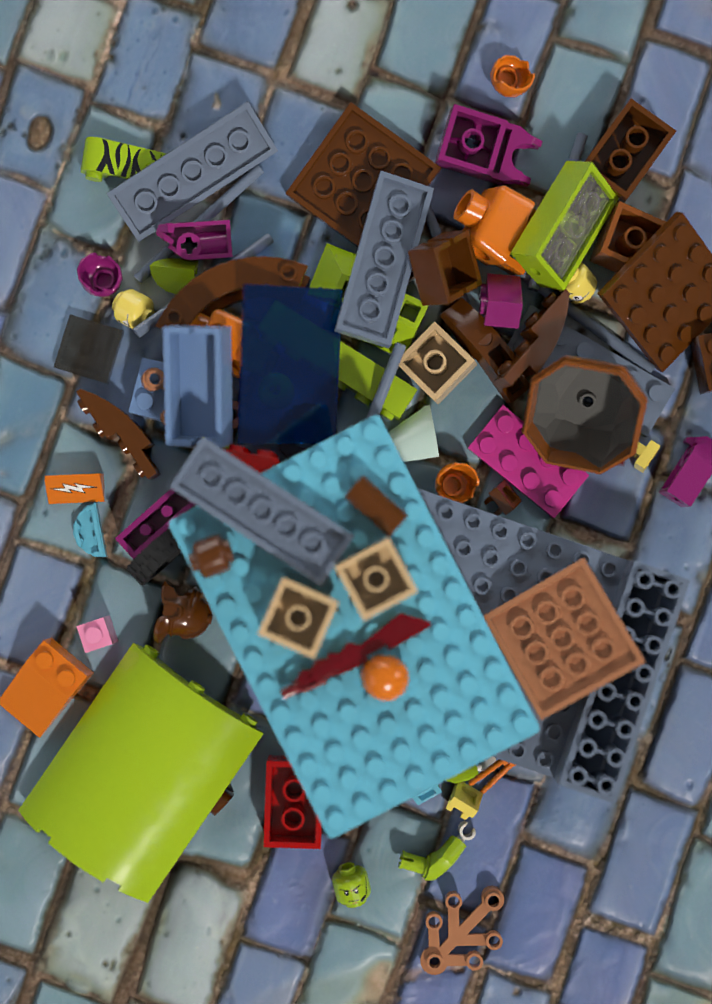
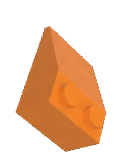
M52 637L45 639L27 659L2 694L0 706L40 738L94 672Z

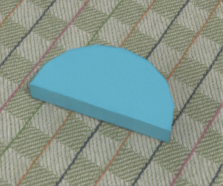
M95 502L85 506L78 514L73 524V535L77 545L86 553L94 557H108L98 503Z

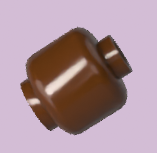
M212 535L195 541L192 546L193 553L188 555L193 572L199 570L204 578L228 572L231 569V563L235 562L229 540H223L220 535Z

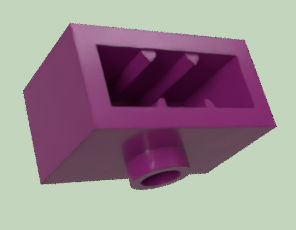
M487 273L486 284L482 283L479 290V314H484V326L518 329L523 306L521 276Z

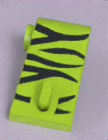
M86 137L80 171L85 174L87 180L102 182V178H108L109 175L129 179L167 153L99 137Z

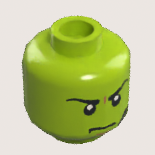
M353 862L340 865L339 870L332 876V885L337 901L348 908H356L363 905L371 894V886L366 869L360 865H355Z

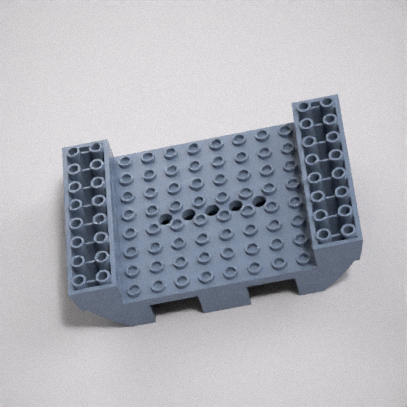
M417 488L482 616L582 558H585L646 662L541 720L505 658L540 729L538 733L492 757L553 777L559 785L615 804L690 580L636 561L626 560Z

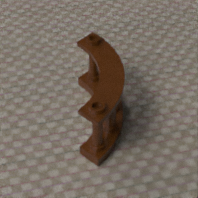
M268 256L246 257L219 264L201 273L186 284L162 312L156 327L163 330V327L191 325L200 312L211 317L214 310H222L255 297L279 298L300 304L310 281V277L305 275L308 265L294 260Z

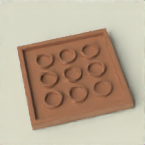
M585 558L483 616L541 720L646 662Z

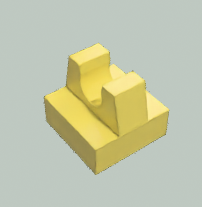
M650 440L647 446L638 442L636 454L633 455L637 459L634 468L643 473L658 453L660 445L653 440Z
M465 782L456 783L446 809L451 812L455 807L462 812L460 818L464 820L468 817L473 818L479 810L483 793Z

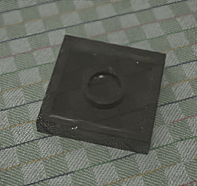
M69 315L54 368L109 384L124 331Z

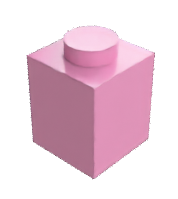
M110 615L76 626L85 653L118 642Z

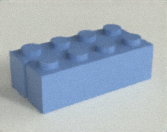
M172 325L163 327L166 446L191 447L198 444L202 437H205L220 448L233 443L231 326L200 327V325Z

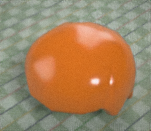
M504 55L494 62L490 79L494 89L504 97L515 98L524 94L531 87L535 79V73L530 72L528 61L520 60L513 55Z
M454 462L445 465L438 472L435 480V489L437 495L463 504L474 497L480 480L474 468L465 463Z
M373 656L364 663L360 674L361 684L366 692L373 698L382 701L395 700L406 691L409 683L407 667L400 659L394 656Z

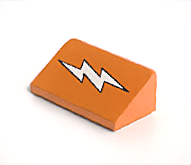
M104 474L44 476L49 504L105 502Z

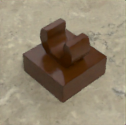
M503 480L494 487L484 501L485 505L495 501L499 508L493 514L497 516L502 512L507 515L522 502L506 480Z

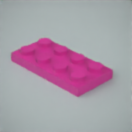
M502 405L467 449L550 517L555 518L589 477V474L581 470L546 464L523 434V421Z

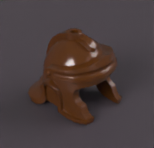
M164 581L161 593L164 610L163 616L159 617L156 621L154 629L155 642L160 644L168 634L170 637L176 635L182 639H191L200 636L207 630L209 624L212 623L213 614L208 601L204 599L205 595L202 589L198 590V587L195 586L193 591L188 589L185 595L180 596L167 581Z

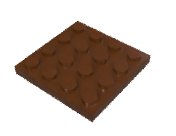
M350 102L285 194L358 247L380 171L430 186L441 171V167Z
M678 211L664 223L597 293L648 360L656 366L655 369L660 372H664L692 343L693 338L699 336L712 322V253L684 213Z

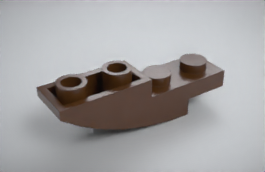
M566 289L557 294L554 292L550 293L542 301L541 304L544 307L539 313L535 311L525 320L524 324L526 327L520 333L525 340L514 350L516 356L511 361L509 359L506 360L498 368L497 372L499 375L493 381L500 390L512 386L521 374L529 377L538 373L548 360L557 344L566 320L570 295Z
M463 298L458 299L440 314L462 348L473 359L477 360L493 383L499 375L497 372L498 368L506 360L509 359L511 361L516 356L492 326H484V317ZM521 374L512 386L500 390L494 383L493 385L505 402L509 404L529 389L530 383Z
M83 389L76 391L80 397L77 401L80 408L86 415L90 413L96 421L92 424L101 438L104 436L110 440H114L118 436L121 438L117 442L126 455L131 453L136 461L133 466L141 478L146 476L147 479L153 480L161 475L146 452L155 444L135 420L123 410L96 394Z

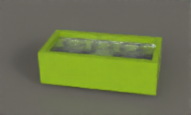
M565 162L511 251V255L539 287L565 290L619 199L592 162Z

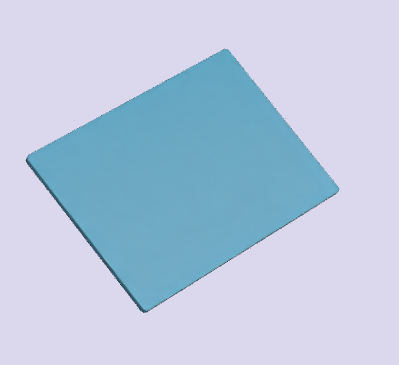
M374 415L261 473L262 476L354 535L336 565L388 537L344 498L363 475L408 514L407 518L393 532L389 539L418 592L363 621L335 566L323 585L320 586L199 506L170 520L169 527L190 568L188 555L193 553L192 546L195 541L212 535H220L223 540L228 539L235 562L231 563V569L228 572L210 578H204L199 570L193 572L328 837L335 838L539 732L540 727L379 416ZM284 576L339 600L314 659L258 635L281 579ZM399 613L431 623L428 629L388 651L385 645L367 656V661L375 655L394 656L400 659L407 667L409 683L406 691L395 700H378L366 692L362 687L360 678L364 664L344 674L331 676L326 679L328 683L305 693H297L287 700H284L279 691L295 681L300 671L311 669L316 660L327 658L328 653H340L348 642L361 645Z

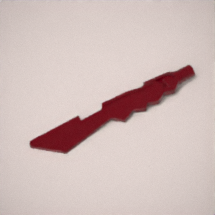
M399 613L361 645L348 642L340 653H328L327 658L316 660L311 669L300 671L295 681L279 691L284 700H287L297 693H305L328 683L326 681L327 678L344 674L366 663L368 655L385 645L388 651L428 629L431 623Z

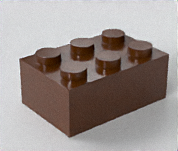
M630 98L585 162H592L618 196L617 203L619 201L625 203L676 133V130Z

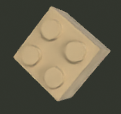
M435 321L404 352L399 367L438 405L477 366L476 361Z
M389 537L335 565V569L363 621L418 592Z
M284 576L281 579L258 635L314 659L339 600Z

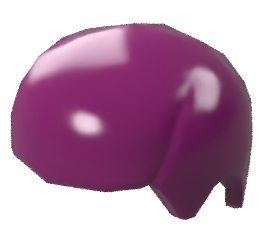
M90 253L81 259L77 267L78 280L89 294L97 297H108L119 290L123 280L121 267L112 257Z

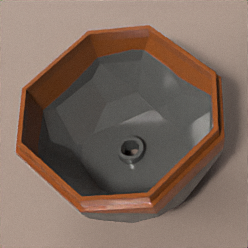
M565 355L531 377L522 432L546 464L602 474L636 454L648 398L639 382L626 366L604 360ZM591 397L593 402L587 403L583 398Z

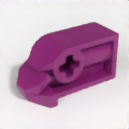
M230 220L165 223L158 225L156 235L168 243L169 246L167 248L183 260L233 257ZM186 238H190L191 243H196V248L192 249V254H187L186 249H181V244L185 243Z
M708 436L686 437L683 443L688 445V447L659 490L660 494L680 507H691L712 475V439Z

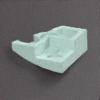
M430 405L424 406L388 432L403 463L439 457Z

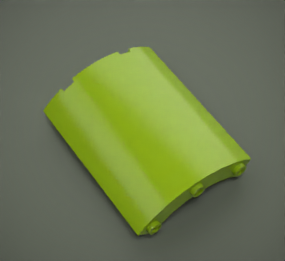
M133 642L18 811L36 832L43 830L51 838L48 844L73 864L103 883L108 878L120 885L118 891L148 903L264 733L256 726L257 720L247 713H243L241 716L205 694V688L193 680L188 682L158 657L160 653L147 644L142 647Z

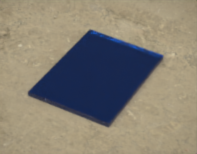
M243 284L237 443L315 445L336 435L341 333L335 332L334 329L342 305L343 289Z

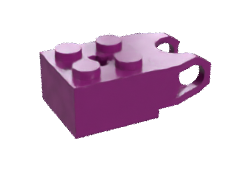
M454 104L448 115L435 163L442 168L496 185L515 184L527 187L530 185L531 178L515 168L512 162V153L517 149L530 148L538 150L543 141L531 136L521 126L508 123L507 120ZM468 138L474 140L473 144L476 147L469 148L465 142Z

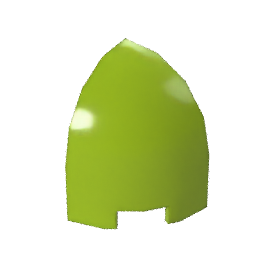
M168 258L154 261L149 265L151 276L157 285L165 291L177 294L195 278V274H198V260L189 261L182 258Z

